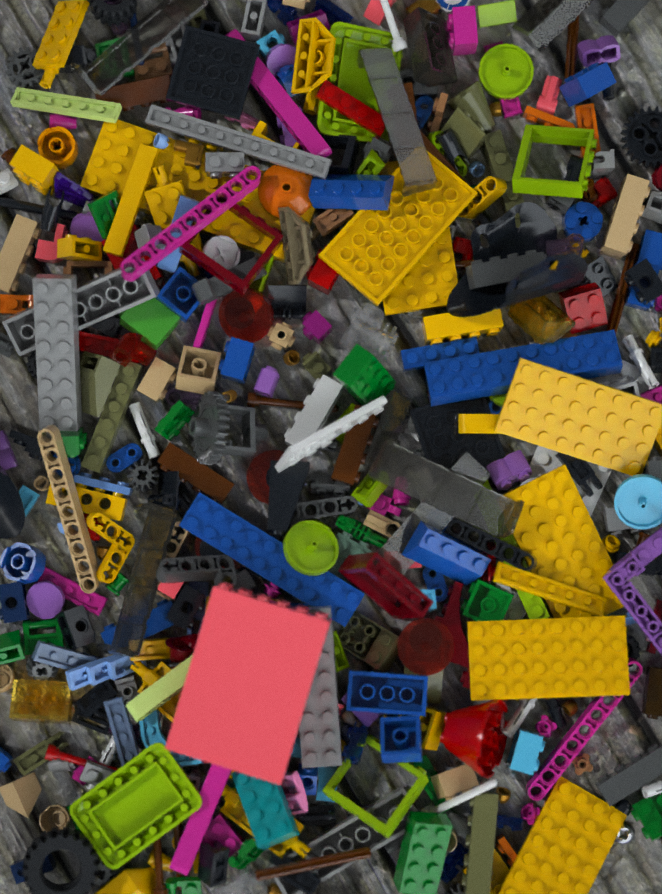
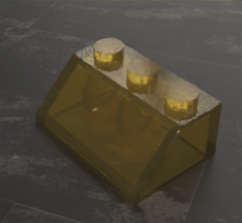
M545 295L510 305L507 314L515 324L519 325L538 344L554 343L576 324L574 320Z
M13 679L9 718L12 721L71 724L73 700L72 691L69 689L67 681Z

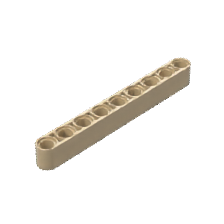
M48 425L38 433V443L80 588L83 592L91 594L101 585V582L96 577V572L99 568L60 430L55 425ZM46 432L52 435V439L47 438ZM51 450L57 453V458L52 456ZM56 469L61 470L63 476H59L56 472ZM62 488L68 491V495L62 492ZM67 506L73 509V513L67 510ZM72 525H76L79 531H75ZM77 543L82 544L84 549H80ZM82 561L87 562L89 567H85ZM88 579L92 580L94 585H90Z

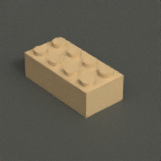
M627 174L621 182L599 250L600 254L621 260L624 255L627 256L628 252L630 253L633 246L631 238L637 233L639 223L636 222L642 216L645 205H642V203L648 198L651 187H648L649 180Z

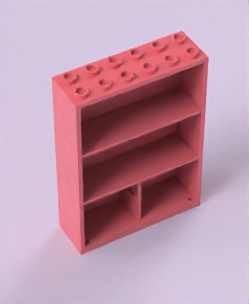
M222 582L213 586L165 749L281 785L285 778L332 618L328 617V613L317 611L316 613L309 612L310 608L302 605L293 607L290 606L291 602L282 599L274 601L271 600L272 596L262 593L257 596L252 594L253 591L241 587L238 590L233 588V584Z

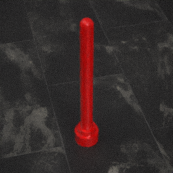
M48 745L44 758L46 760L60 759L80 766H85L88 760L61 752L55 745ZM92 761V762H94V763H97V764H100V765H102V766L108 767V768L113 769V770H115V771L118 770V768L111 767V766H108V765H105V764H101V763Z

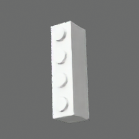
M324 374L321 379L317 378L313 385V393L307 395L303 402L305 405L303 410L297 412L294 417L295 423L293 427H289L284 435L287 445L292 446L321 430L344 391L342 384Z

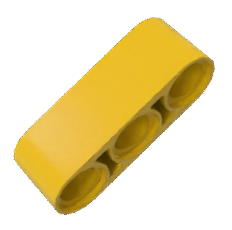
M486 177L473 188L478 194L462 211L459 217L476 218L506 192V181L498 177Z
M458 414V433L501 434L494 431L499 414Z

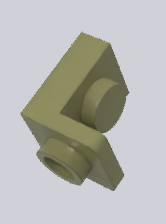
M310 351L302 358L304 361L302 366L315 380L317 378L321 379L323 374L326 375L332 370L319 356L317 351L314 353Z

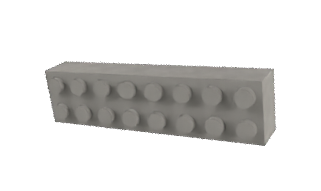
M120 267L77 286L79 330L157 297L160 291L150 270L136 280L129 282L123 279ZM128 267L125 269V271L127 273H132L135 271V269L132 267ZM34 306L11 315L2 321L18 356L36 349Z
M37 274L32 278L39 430L41 431L48 425H55L60 431H78L82 426L76 274Z
M331 605L308 607L310 608L309 612L316 613L317 611L328 613V617L332 618ZM332 621L300 724L302 768L342 766Z
M402 785L364 807L363 810L386 824L406 796L407 791ZM413 803L389 839L356 816L351 815L306 841L304 844L310 847L311 851L309 853L305 852L308 854L305 859L293 850L284 856L296 862L363 847H370L372 853L403 835L409 811L418 812ZM359 860L308 871L323 882ZM269 863L268 867L275 866L272 863ZM282 877L274 878L283 894L303 893Z

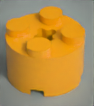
M64 127L47 128L40 134L37 140L40 156L54 163L58 169H66L75 162L78 156V144L71 132Z

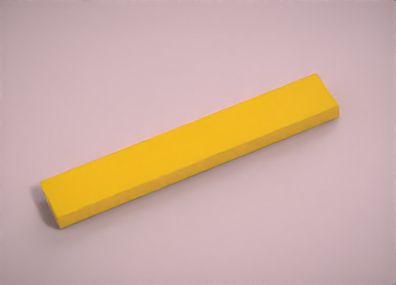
M140 144L103 248L104 252L120 257L123 256L145 194L144 191H146L153 171L152 168L159 154L158 148Z
M502 562L497 563L493 582L595 616H604L608 600L606 597L521 570Z

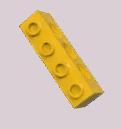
M75 483L84 513H102L109 519L123 522L128 499L123 498L124 494L113 492L112 495L105 494L104 489L94 487L92 491L86 489L87 485ZM50 484L45 503L57 506ZM62 488V492L65 493L67 490ZM86 494H90L92 497V501L88 505L83 503V497ZM108 498L111 505L108 509H103L101 503L104 499Z

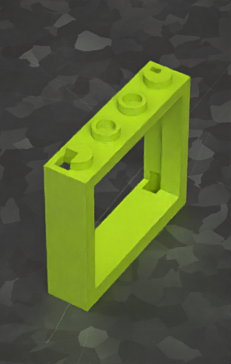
M526 124L512 177L513 193L582 199L584 191L588 190L587 177L591 176L590 163L594 162L593 149L597 148V139H594V129ZM544 143L586 147L579 181L526 178L525 173L532 144Z
M363 733L342 762V766H339L322 791L328 798L389 839L429 780L426 775L427 772L421 767L417 766L415 768L410 765L411 762L395 763L415 776L417 780L386 824L337 792L335 788L366 745L381 753L379 740L371 734L368 737Z

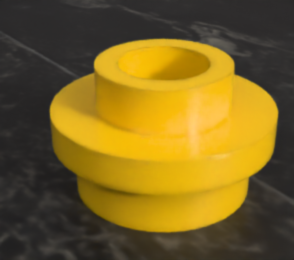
M652 330L647 336L645 343L648 344L649 348L657 347L661 342L660 331Z
M608 535L602 539L607 552L616 553L619 550L620 540L616 536Z

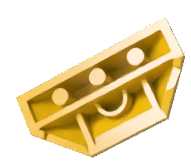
M316 17L299 19L292 94L310 93L332 76L336 38Z
M150 867L124 869L94 894H152V889L156 884L155 870Z

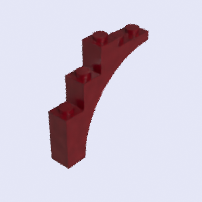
M455 581L454 585H450L447 596H450L448 604L445 603L441 614L444 615V618L436 616L435 620L431 619L430 623L438 627L442 639L452 642L451 645H447L445 650L446 661L468 668L467 671H463L460 682H463L462 687L470 689L469 647L460 616V602L464 585Z

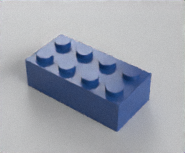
M349 670L346 710L425 716L428 676Z

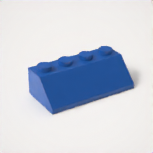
M327 174L326 180L319 177H314L311 180L308 197L314 208L388 211L395 177L394 175Z
M420 521L402 552L403 556L465 586L480 578L491 561L484 551L423 521Z

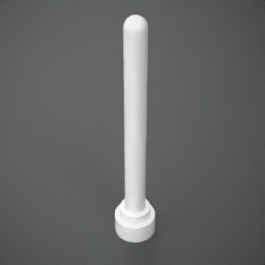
M380 0L393 37V44L391 45L393 52L408 48L406 40L400 37L388 0Z
M491 779L440 805H428L422 808L421 812L441 813L496 787L498 782L496 779Z

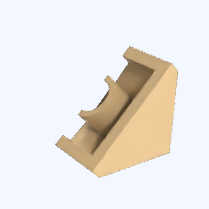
M35 771L0 787V792L6 806L29 818L42 790Z

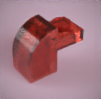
M127 333L115 345L109 358L124 367L132 359L148 366L155 357L157 350L141 342L142 335Z

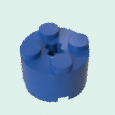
M583 201L572 205L562 219V229L565 237L571 242H578L579 244L592 241L600 232L603 224V215L595 205ZM581 220L585 221L583 226L579 225Z
M17 542L3 551L0 558V566L5 577L10 580L24 584L35 583L44 572L46 556L37 547Z

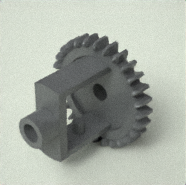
M205 392L204 396H201V400L198 401L199 406H196L197 413H194V417L191 418L189 424V433L192 439H194L192 446H195L193 453H195L197 462H200L202 465H214L221 460L220 456L223 455L252 457L256 453V443H265L268 436L267 425L255 423V408L228 405L226 403L227 399L220 392ZM225 415L242 416L243 447L233 446L232 440H224V436H229L225 429L230 428L229 425H226V421H229L230 418L225 417Z

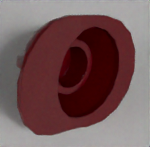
M199 634L166 639L165 644L169 647L171 662H183L194 653Z

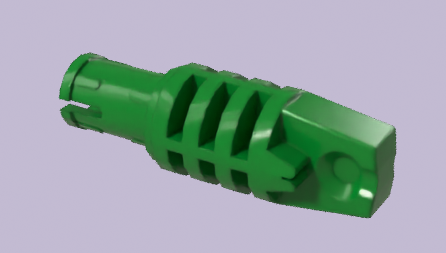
M340 515L335 525L352 535L353 538L365 543L369 542L381 550L387 541V538L373 532V529L363 525L362 522Z

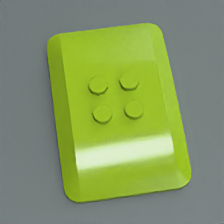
M344 22L334 23L330 28V32L336 38L332 76L327 80L390 120L389 109H392L391 101H387L386 90H390V85L398 84L403 50L393 52L391 32ZM319 100L316 125L320 133L330 136H357L358 141L365 143L371 142L375 137L371 132ZM389 121L381 135V138L386 141L390 140L393 121Z
M157 742L146 748L73 802L69 810L71 817L85 837L92 843L94 850L103 863L110 869H117L196 812L202 805V797L170 751L165 749L163 743Z

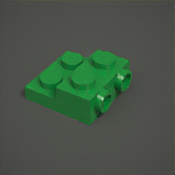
M478 579L477 583L472 582L468 591L472 594L469 601L464 600L460 610L464 611L462 615L475 621L503 620L514 595Z
M662 793L644 798L632 805V816L636 822H641L643 826L641 831L646 839L650 838L651 842L662 837Z

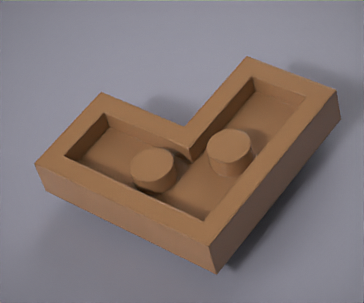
M441 92L440 98H435L432 111L435 117L433 121H429L427 132L439 131L447 105L448 94Z
M328 209L312 221L322 236L325 237L352 219L355 214L351 209Z

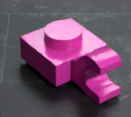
M383 494L380 495L371 508L367 507V509H371L383 516L386 515V512H389L399 517L402 509L391 505V498Z

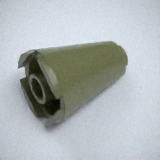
M478 81L447 101L454 111L458 107L461 110H466L471 116L470 119L475 124L479 123L484 128L485 134L491 133L494 130L495 122L481 84Z

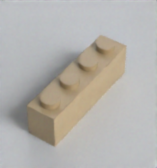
M18 214L15 216L0 252V291L10 295L13 294V291H17L20 284L18 281L21 274H24L27 267L26 260L33 254L35 239L38 240L42 231L39 228L38 222Z

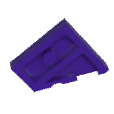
M60 172L56 173L54 177L56 198L61 199L63 190H65L64 201L84 208L87 200L90 202L93 200L92 193Z

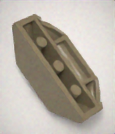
M279 207L288 285H297L314 263L315 251L311 244L312 229L309 227V223L291 208Z

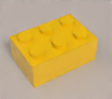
M21 144L9 163L13 168L12 172L20 178L21 182L28 186L32 184L36 188L35 190L44 196L52 186L50 192L52 196L55 192L54 177L60 171L54 163Z

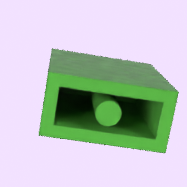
M156 298L129 308L119 315L120 325L154 351L162 345L180 322V317Z

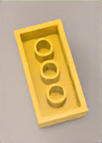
M501 309L472 317H456L450 313H442L423 317L421 322L425 345L439 344L443 341L451 342L466 337H477L478 339L483 334H486L487 337L498 335V332L504 326Z

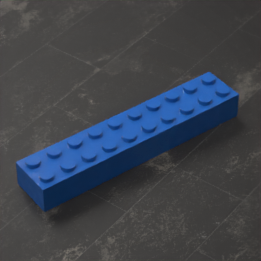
M615 330L426 362L424 363V374L432 407L506 394L520 357L586 379L620 374L623 363Z
M200 492L179 524L180 527L309 606L331 605L332 620L344 627L365 595L329 571L317 576H308L296 571L285 558L282 542Z

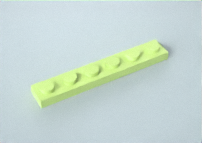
M20 87L16 88L10 101L12 107L110 123L117 122L122 110L120 103Z

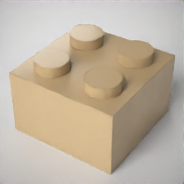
M184 345L177 371L175 389L198 394L214 391L222 352Z

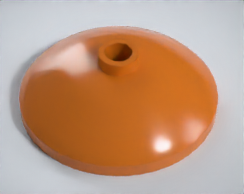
M277 164L271 166L262 175L258 186V196L261 205L270 215L279 218V207H289L299 216L303 215L312 206L308 197L311 180L313 179L312 176ZM289 185L290 189L288 191L283 190V186Z

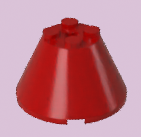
M491 700L457 709L451 713L447 712L444 717L445 728L440 735V743H443L448 751L484 778H490L495 774L492 770L495 765H500L504 754L507 736L502 731L509 722L505 720V712H508L506 703L503 700Z

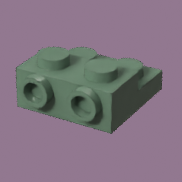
M343 531L342 534L338 532L336 535L339 555L336 563L328 571L353 584L338 569L348 555L371 553L372 551L369 549V544L361 540L357 543L352 540V535Z

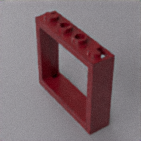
M224 198L217 199L220 203L226 202ZM235 204L228 210L273 240L243 280L191 245V242L198 233L179 247V252L243 296L282 244L283 235L279 229L271 228L267 225L263 218L252 215L247 207ZM207 209L204 214H210L211 211Z
M376 552L348 555L338 569L344 577L394 619L423 618L434 603ZM374 559L378 560L376 565H374L372 562ZM397 601L401 604L398 608L394 605Z

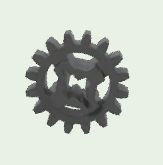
M20 47L19 53L12 51L14 57L8 56L10 63L5 64L6 68L10 69L6 71V74L10 76L9 80L15 82L16 87L22 84L23 88H27V85H30L33 89V84L39 85V79H42L45 71L32 66L38 51L34 49L31 52L29 47L26 48V51H23ZM15 67H17L18 69L17 76L15 75L14 71Z

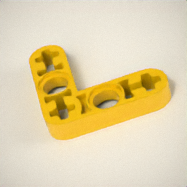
M92 512L87 516V526L112 544L97 569L96 577L102 583H111L115 580L132 550L135 539L131 533L104 514ZM94 518H97V521L103 524V526L95 524ZM109 526L114 528V534L111 537L107 534ZM118 537L126 538L127 544L125 545V544H124V541H122L121 539H117V538H118ZM115 552L119 555V560L116 563L112 561V555ZM104 571H107L108 578L105 577Z

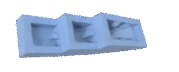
M126 651L65 671L68 687L71 691H74L88 684L94 686L108 679H119L133 673L134 671L130 669V666L136 664L130 660V651ZM142 660L141 662L147 666L146 660Z

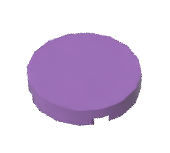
M281 43L272 47L267 53L265 66L277 80L276 73L283 66L291 64L294 66L296 47L292 44Z
M87 212V214L80 213L73 218L70 225V233L72 235H77L78 238H92V240L99 242L105 240L102 239L91 212Z
M49 580L39 581L28 590L26 602L30 612L36 617L51 619L63 609L65 595L61 587Z

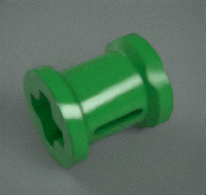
M119 572L115 580L109 584L107 583L105 586L115 595L119 596L123 587L131 581Z

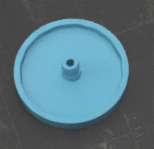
M638 474L627 478L618 486L614 496V507L617 516L624 524L634 529L645 530L654 528L662 523V480L652 475Z

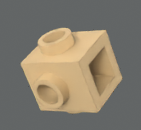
M282 322V324L276 323L275 327L271 326L267 334L271 347L279 351L282 349L287 351L288 347L293 346L296 339L292 326L285 322ZM278 333H285V337L282 339L279 338Z

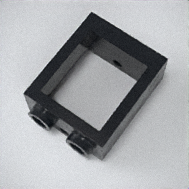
M319 133L330 148L345 149L342 164H331L328 174H353L360 147L357 136H330Z

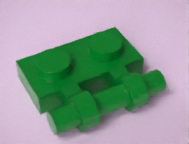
M179 400L171 407L167 415L158 422L154 430L171 441L174 436L177 437L180 434V429L190 422L195 412Z
M247 839L240 846L239 854L228 859L229 865L242 870L251 861L254 862L265 850L257 847L255 839Z

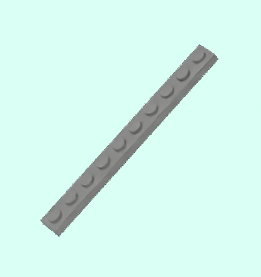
M151 104L145 123L231 151L244 152L245 155L325 180L332 162L331 159L153 104Z

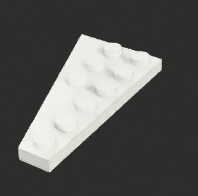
M383 395L288 447L275 465L277 472L280 473L289 466L296 464L305 456L309 457L316 452V449L327 447L332 443V439L349 431L356 424L365 422L372 414L375 416L384 410V405L388 402Z

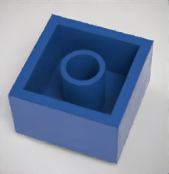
M596 62L564 79L565 84L559 86L568 106L571 107L617 82L607 62L601 65Z
M179 267L160 290L156 299L177 314L182 322L186 323L199 306L192 290V285L198 282V280L182 267Z
M231 337V340L226 342L224 348L226 357L225 360L221 359L218 369L223 378L245 384L256 349L254 343Z
M420 716L380 718V744L383 763L422 762Z

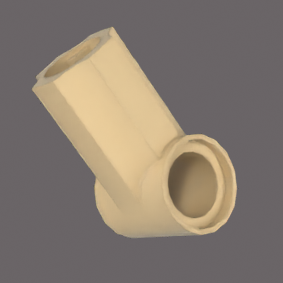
M371 509L363 525L388 538H396L401 533V526L398 522ZM390 524L396 525L398 528L397 534L390 535L387 532V527Z

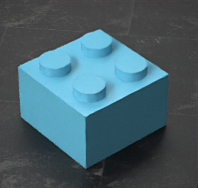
M518 728L512 741L506 765L510 769L533 775L534 771L537 772L540 763L538 755L539 752H543L545 746L543 736L533 731Z

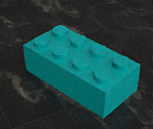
M237 771L231 773L258 848L266 850L300 835L282 785Z

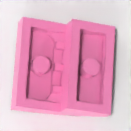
M297 771L287 772L281 785L292 815L306 813L308 811V803L302 780Z

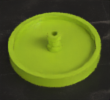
M500 44L489 49L482 57L478 69L479 81L484 90L491 96L503 100L514 99L522 95L529 88L534 75V67L530 56L522 48L513 44Z
M305 520L296 523L287 532L283 541V552L288 563L296 571L308 576H317L326 573L336 563L339 555V545L334 533L327 526L317 521Z

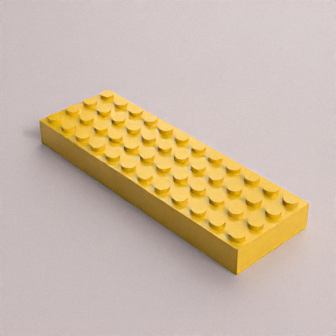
M119 119L116 123L104 122L80 186L99 197L117 189L119 193L118 198L121 200L140 144L154 147V138L157 133ZM169 138L167 148L159 149L154 165L156 167L164 164L168 180H171V182L182 180L187 197L200 202L232 179L229 177H221L220 179L207 177L205 172V152L209 151L204 150L199 170L194 167L185 166L186 153L174 151L175 139ZM260 170L261 177L265 171ZM152 171L146 190L157 187L158 183L154 171ZM249 175L247 177L249 180L256 179V177L253 175ZM289 185L283 186V190L288 191L290 189ZM233 187L232 190L237 192L240 191L241 188ZM258 187L236 203L239 206L247 207L255 217L263 218L271 228L275 227L281 231L280 219L270 215L261 205ZM144 194L139 211L152 215ZM313 205L306 213L300 216L309 223V227H311L317 210ZM229 210L200 231V233L211 237L219 235L228 236L237 243V246L261 255L273 241ZM282 242L273 256L275 260L285 263Z

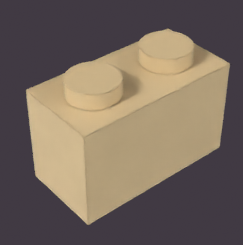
M155 357L137 391L157 403L160 400L163 401L168 394L167 387L176 380L177 369Z
M466 764L430 776L437 798H445L446 801L456 797L458 792L462 791L464 793L479 785L474 770Z

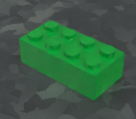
M357 343L332 374L362 405H366L383 395L386 397L388 393L392 392L396 381L378 359Z
M409 811L393 879L399 893L437 894L453 827L447 814Z

